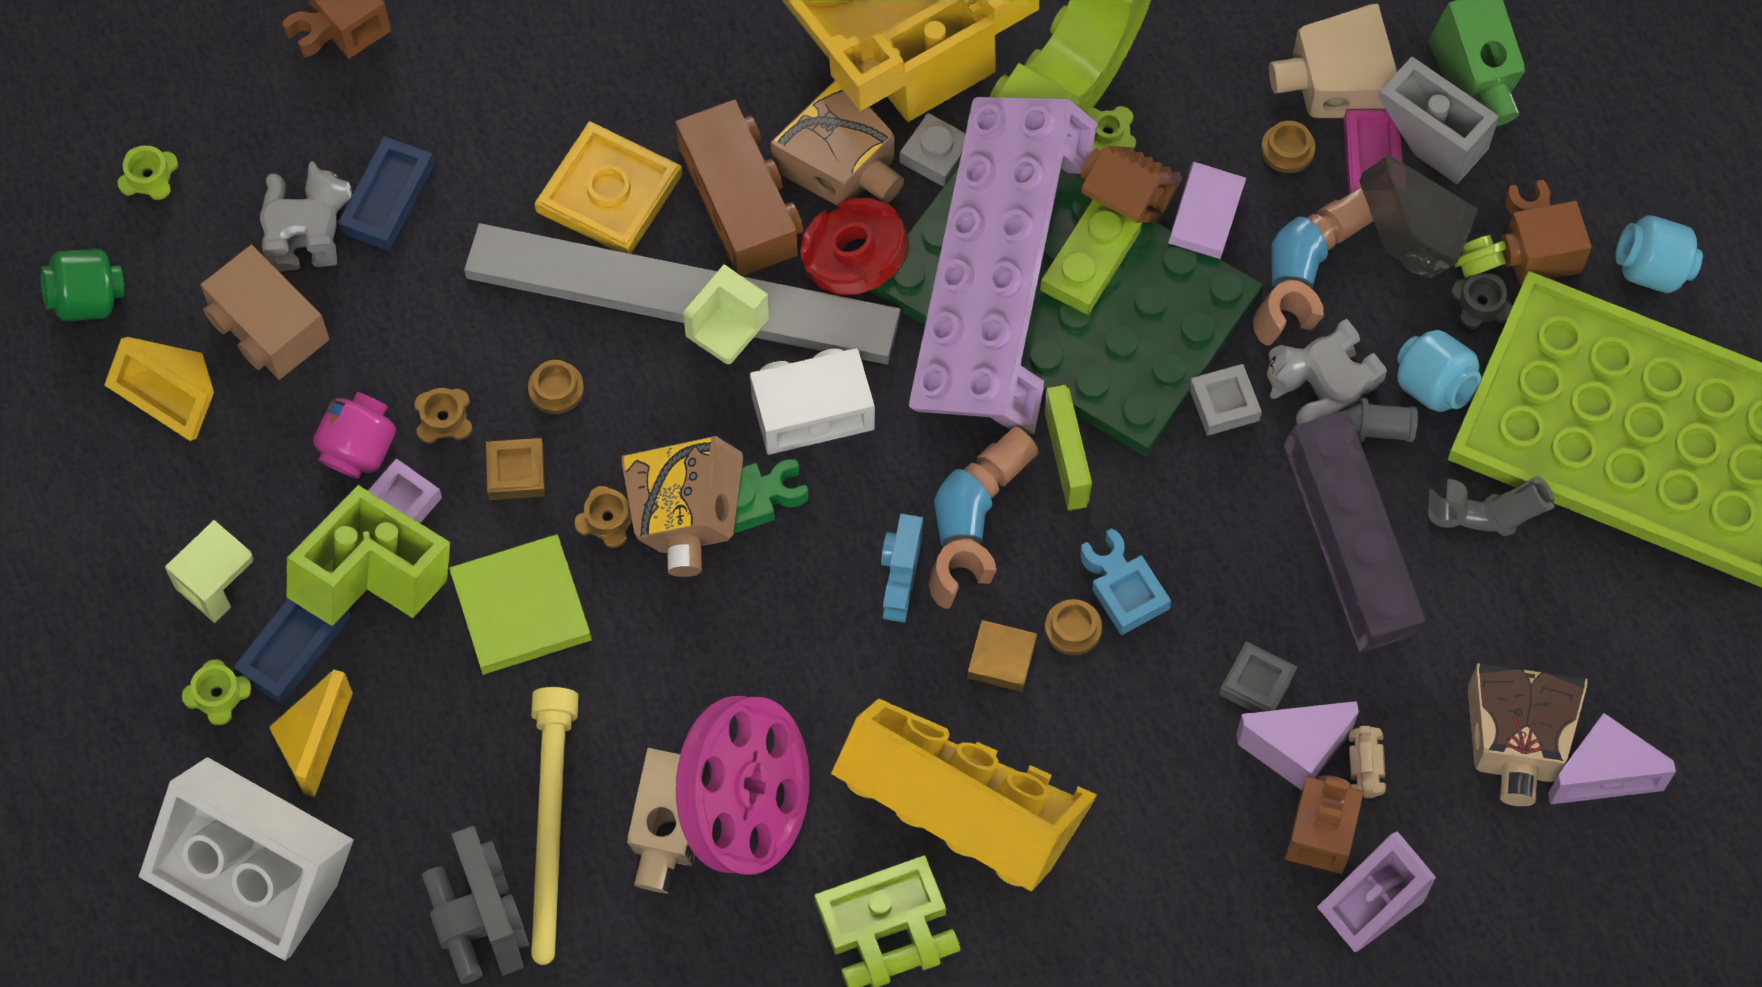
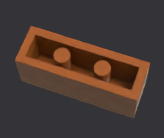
M732 100L675 121L679 151L734 271L740 276H745L798 256L797 234L803 232L801 219L795 205L792 202L784 204L778 190L782 189L783 186L774 161L772 159L764 161L758 147L762 146V139L752 116L744 118L736 100Z

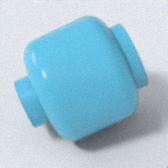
M1653 215L1643 217L1636 224L1630 223L1627 225L1620 236L1616 249L1617 264L1621 265L1625 279L1664 293L1678 290L1686 280L1692 281L1697 276L1703 259L1702 251L1697 249V238L1693 229Z
M1434 330L1426 332L1420 337L1410 338L1398 354L1397 360L1400 365L1397 378L1400 387L1431 410L1443 412L1452 408H1462L1473 398L1481 382L1477 355L1443 331Z

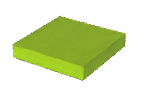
M558 534L449 568L483 675L592 641Z

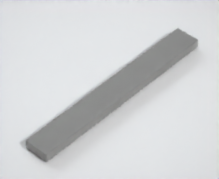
M481 223L478 224L464 269L466 279L681 323H684L683 313L685 309L717 273V271ZM743 277L768 294L769 320L754 338L818 351L828 349L846 351L858 348L862 360L889 364L900 320V308Z

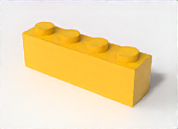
M881 699L876 700L857 716L831 774L846 782L848 788L855 794L875 799L895 811L896 815L906 824L926 829L943 839L954 852L977 859L994 869L1003 881L1014 886H1023L1031 892L1051 871L1097 794L1079 786L1074 795H1071L1048 785L1051 774L1031 765L1026 773L999 763L996 758L997 750L979 742L976 744H955L948 741L949 732L947 728Z

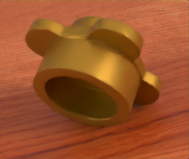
M437 388L420 394L415 400V409L419 412L421 424L417 428L418 438L427 444L436 442L438 438L453 437L456 440L466 439L472 431V425L466 419V408L470 403L467 393L461 389ZM440 413L448 414V418L445 420L438 418Z
M605 486L594 488L585 502L584 513L577 515L575 518L576 530L583 536L592 534L603 539L605 545L609 548L622 546L626 542L625 532L632 522L629 500L614 489H609ZM610 513L613 515V518L610 521H605L602 518L603 515Z

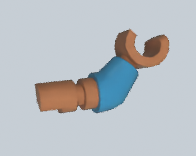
M1358 188L1341 200L1332 201L1318 210L1317 214H1312L1307 218L1300 216L1295 218L1276 235L1271 245L1272 286L1274 289L1256 310L1253 319L1254 332L1258 340L1264 345H1272L1286 325V319L1281 310L1289 311L1296 315L1300 328L1311 331L1323 318V305L1318 295L1312 290L1319 263L1327 258L1328 250L1333 248L1335 243L1344 241L1376 220L1377 208L1373 199L1362 188Z
M1014 426L997 443H991L978 455L977 464L970 463L964 470H954L939 487L936 494L934 506L940 543L944 548L938 555L930 573L929 588L933 599L943 608L948 609L951 607L959 588L958 583L950 575L949 570L957 567L967 568L975 574L978 583L987 584L991 583L997 571L993 557L987 549L980 545L983 540L985 514L992 508L991 499L999 492L998 485H1007L1038 455L1037 446L1032 438L1017 426Z

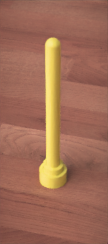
M560 687L540 688L532 693L531 716L537 720V728L542 730L531 956L540 965L550 963L555 956L565 732L571 729V722L578 717V693Z

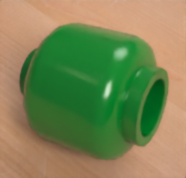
M101 249L58 251L51 256L49 266H41L40 279L44 307L46 310L53 309L56 316L62 321L106 318L112 312L114 299L124 297V281L121 266H111L107 254Z

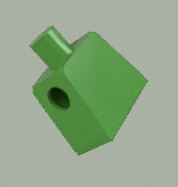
M1456 0L1449 2L1427 41L1444 79L1497 114L1499 118L1496 126L1514 120L1519 116V112L1511 93L1524 74L1525 68L1503 0Z

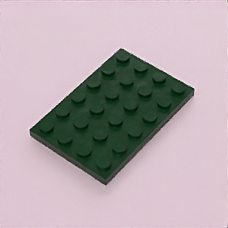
M1061 168L1021 366L1045 381L1042 396L1046 398L1047 388L1066 385L1070 390L1077 417L1147 458L1191 395V378L1206 374L1260 297L1263 284L1221 259L1169 244L1171 231L1153 221L1142 223L1141 232L1089 315L1040 291L1042 278L1093 200L1081 193L1085 181L1072 173L1065 172ZM958 169L909 232L907 256L899 270L881 286L871 290V294L895 308H900L901 312L923 325H926Z

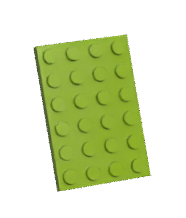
M1528 271L1447 460L1516 488L1535 476L1541 477L1549 485L1555 501L1552 503L1762 587V363Z

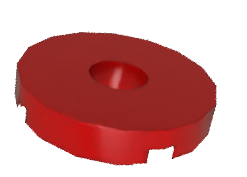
M851 198L838 203L839 209L832 211L830 214L826 210L814 218L804 232L800 248L801 257L809 277L820 289L836 295H858L881 286L896 274L905 261L909 239L902 219L888 203L873 198ZM853 240H866L863 246L855 251H843L844 247Z

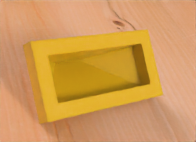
M131 337L121 339L104 384L189 441L197 439L214 394L202 353Z
M333 670L269 727L304 795L312 797L316 795L353 694L345 673Z

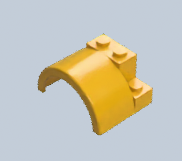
M782 0L830 60L831 76L860 112L888 97L907 122L996 72L995 35L1039 10V0Z

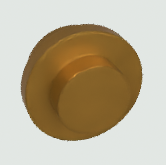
M1283 121L1266 132L1263 137L1261 152L1265 162L1273 169L1283 173H1295L1305 169L1312 162L1315 153V141L1309 130L1301 123Z
M549 360L538 366L532 373L528 382V391L531 401L538 409L549 414H561L570 411L580 402L584 392V385L581 374L574 366L561 360Z
M1077 599L1062 601L1056 604L1047 615L1045 622L1046 637L1049 643L1061 653L1067 655L1084 654L1093 649L1101 637L1102 621L1100 615L1093 606Z

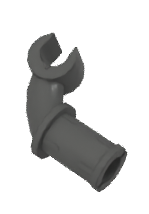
M1360 398L1357 405L1341 413L1325 429L1322 438L1315 444L1309 454L1308 467L1310 471L1316 476L1321 469V455H1326L1330 452L1337 463L1336 478H1338L1349 463L1351 455L1348 445L1353 439H1356L1357 442H1364L1365 437L1413 442L1417 430V408L1414 406L1398 407L1368 404L1367 398Z
M1538 476L1531 478L1508 493L1506 492L1500 496L1492 494L1483 502L1469 500L1464 484L1456 480L1447 479L1446 499L1439 497L1430 488L1428 514L1430 520L1441 527L1449 528L1461 525L1475 530L1498 532L1502 536L1508 537L1516 531V526L1554 508L1552 502L1555 500L1549 485Z

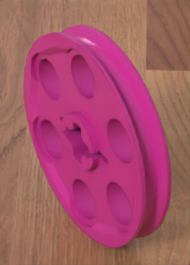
M725 697L711 704L703 711L691 727L683 744L676 775V806L680 826L693 853L705 865L716 871L746 875L764 872L776 865L786 855L801 829L809 797L810 776L808 756L798 726L781 705L763 697ZM735 715L738 722V733L735 741L732 743L729 736V725L732 717ZM772 727L775 740L773 749L769 754L766 748V735L769 728ZM708 760L711 767V778L705 788L702 782V769L704 763ZM782 783L784 787V801L779 809L776 802V792L779 784ZM719 817L722 830L719 841L715 845L712 828L715 819ZM756 827L758 845L754 854H752L749 840L753 828Z

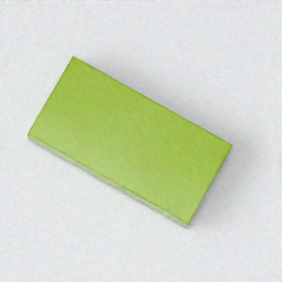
M1066 385L1050 387L1046 391L1044 413L1067 510L1086 508L1090 500L1092 481L1070 390Z

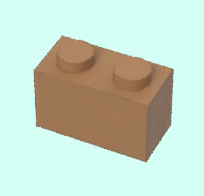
M252 244L200 284L208 303L203 308V311L210 322L222 334L231 330L241 341L238 347L245 358L257 370L266 366L278 380L330 340L322 315Z

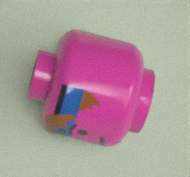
M359 392L356 393L353 401L344 398L332 400L313 439L314 446L321 452L318 461L355 479H359L362 472H376L380 468L396 433L395 425L392 421L383 416L387 406Z

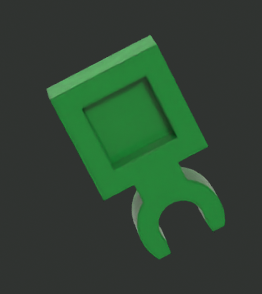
M797 460L782 461L773 468L771 474L761 477L756 463L742 468L733 534L774 521L775 515L772 505L779 503L785 507H797L808 500L806 485L794 489H789L782 485L786 479L799 475Z

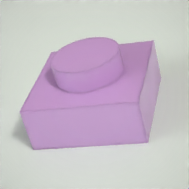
M395 459L368 490L419 523L442 499L439 488L398 459Z

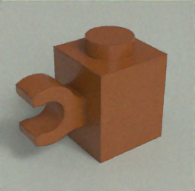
M308 0L311 13H293L282 23L285 35L289 39L299 32H310L309 35L298 41L300 51L304 57L314 55L327 41L332 39L346 57L350 59L391 32L383 0Z
M1544 180L1536 182L1533 190L1536 200L1531 202L1523 200L1519 195L1517 186L1511 185L1505 204L1512 218L1506 234L1501 237V242L1505 241L1507 249L1502 251L1506 265L1514 267L1519 285L1523 284L1528 271L1549 279L1581 274L1592 246L1577 201L1550 206V190Z
M1319 776L1317 779L1306 777L1299 797L1285 860L1342 874L1350 855L1364 791L1351 788L1349 782L1334 776Z

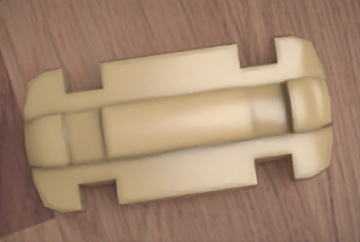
M1360 726L1351 730L1348 736L1350 742H1355V746L1349 747L1350 778L1356 780L1357 784H1352L1351 788L1364 791V798H1375V796L1384 794L1386 790V784L1380 783V778H1385L1383 744H1378V740H1383V733L1379 728Z

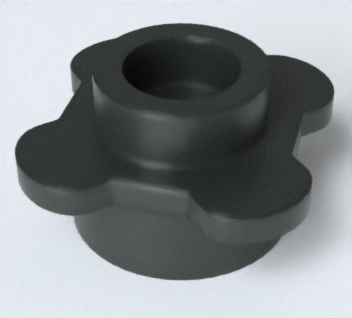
M1478 273L1471 276L1468 280H1458L1454 283L1451 290L1452 297L1459 301L1462 310L1460 321L1465 327L1470 329H1477L1482 323L1493 320L1505 323L1513 308L1510 303L1506 302L1507 289L1503 279L1493 273ZM1484 298L1487 300V303L1484 305L1479 304L1477 299Z

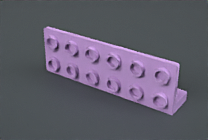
M976 97L972 101L909 401L910 408L917 412L990 417L1009 430L1017 426L1027 434L1035 433L1045 381L1021 366L1028 325L1060 169L1062 168L1067 173L1081 174L1082 168L1092 152L1097 122L1070 99Z

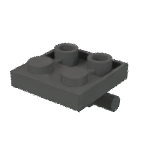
M474 826L452 833L451 835L472 894L455 899L444 867H435L422 874L434 908L430 912V918L441 948L449 950L457 976L462 984L473 982L483 975L471 941L487 935L502 976L525 968L519 949L528 946L529 942L512 894L500 898L501 895L509 893L510 890L493 841L481 844Z

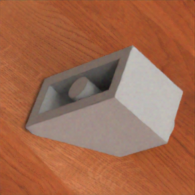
M1411 57L1381 89L1378 96L1413 154L1456 184L1463 179L1489 149L1499 116L1414 57Z

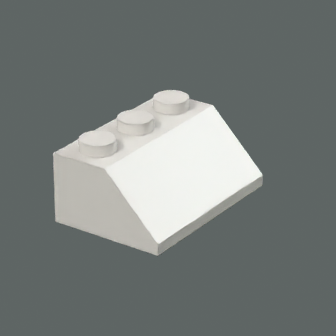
M207 757L170 781L139 877L286 961L291 957L336 889L353 839Z

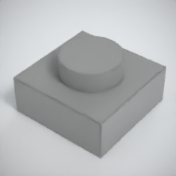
M928 113L900 151V163L944 187L959 167L966 133Z
M1243 364L1191 378L1190 392L1207 436L1260 420L1262 411Z

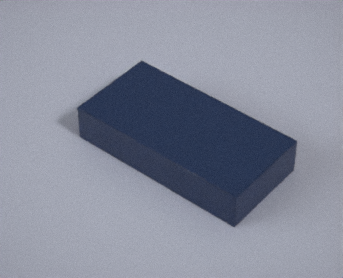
M383 136L338 222L340 233L390 251L435 164L432 153Z
M287 599L233 668L236 675L248 678L252 686L282 705L351 618L349 609L331 626L295 602Z

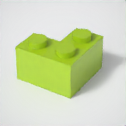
M358 485L287 557V598L331 626L342 617L366 590L371 591L414 618L447 582L450 542Z

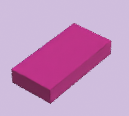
M1346 109L1343 121L1348 195L1358 188H1362L1373 199L1377 212H1403L1405 192L1400 131L1386 109Z

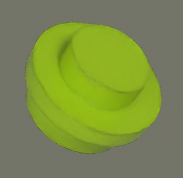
M1487 235L1460 245L1463 256L1453 259L1455 268L1461 266L1464 277L1468 278L1506 264L1502 251L1507 249L1505 241L1493 244L1491 235Z

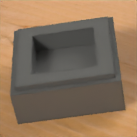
M1246 641L1226 677L1219 695L1254 713L1274 711L1277 709L1290 685L1297 666Z

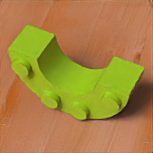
M1070 0L1068 6H1063L1057 13L1050 28V33L1053 35L1042 51L1036 49L1025 65L1018 63L1010 77L1003 75L994 86L990 97L1070 99L1083 111L1093 108L1111 83L1130 50L1151 0Z

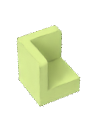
M723 265L685 309L683 316L686 337L725 364H731L769 320L768 294L726 265Z
M213 520L165 568L175 589L215 623L231 608L223 590L253 562V556L250 550Z

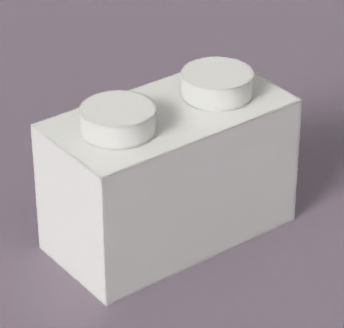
M858 348L846 351L828 349L818 353L812 359L791 364L786 361L772 362L762 367L760 371L750 373L752 400L767 455L875 430V406Z

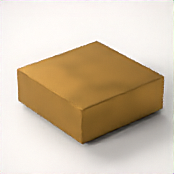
M542 438L486 442L487 492L489 500L545 497Z
M982 620L969 665L967 679L1023 692L1036 644L1037 633Z

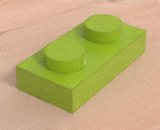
M1093 199L1042 278L1040 291L1089 315L1141 232L1142 223H1136Z

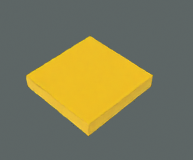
M589 121L536 200V212L614 251L631 254L680 180L682 166Z

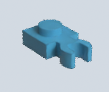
M900 514L897 533H886L881 565L890 567V575L883 602V619L906 622L910 594L913 589L922 543L923 517Z
M1110 529L1106 531L1105 538L1108 547L1112 550L1109 555H1097L1089 543L1086 542L1081 545L1080 557L1083 565L1090 572L1102 576L1093 581L1092 591L1119 633L1123 635L1169 610L1171 600L1142 555L1127 563L1123 557L1125 548L1123 538L1116 530Z

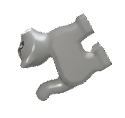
M311 161L308 166V177L305 187L307 199H284L286 184L283 178L278 174L268 175L266 178L268 190L265 194L263 208L260 213V221L265 233L262 239V251L265 258L278 271L300 269L299 258L294 255V250L300 247H307V251L312 253V264L315 267L336 265V246L333 242L337 226L336 213L351 199L352 190L349 182L341 180L333 171L320 170L315 162Z
M1345 319L1338 324L1334 333L1314 340L1304 349L1284 345L1273 348L1269 352L1270 363L1267 376L1272 385L1270 397L1273 399L1299 388L1305 380L1310 382L1319 400L1303 406L1296 416L1297 424L1306 428L1315 420L1334 416L1355 406L1364 394L1370 393L1385 380L1387 370L1374 353L1364 358L1362 363H1356L1351 360V358L1356 356L1353 345L1360 341V337L1349 320Z

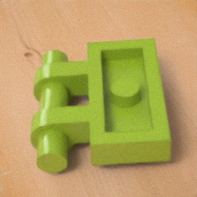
M925 855L815 894V903L835 955L858 947L862 962L841 969L847 987H863L871 984L872 987H880L890 983V976L921 966L923 971L940 965V958L960 951L959 942L953 929L931 936L926 923L946 915V907ZM906 929L908 930L912 944L881 954L876 940Z

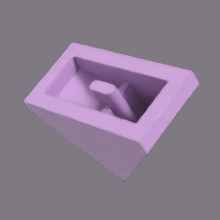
M1191 163L1168 243L1220 259L1246 178L1200 163Z
M1357 701L1242 714L1236 733L1238 745L1302 790L1306 777L1315 779L1349 736L1359 713Z
M1603 713L1558 774L1548 793L1550 804L1664 791L1676 772L1674 761Z
M1397 831L1392 833L1317 907L1351 949L1357 952L1424 903L1436 877Z

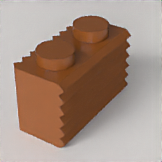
M1120 146L1104 147L1101 151L1097 148L1094 149L1087 158L1080 175L1081 178L1085 179L1081 193L1136 223L1159 222L1182 181L1180 172H1172L1171 167H1163L1161 162H1153L1152 157H1144L1143 152H1135L1134 147Z

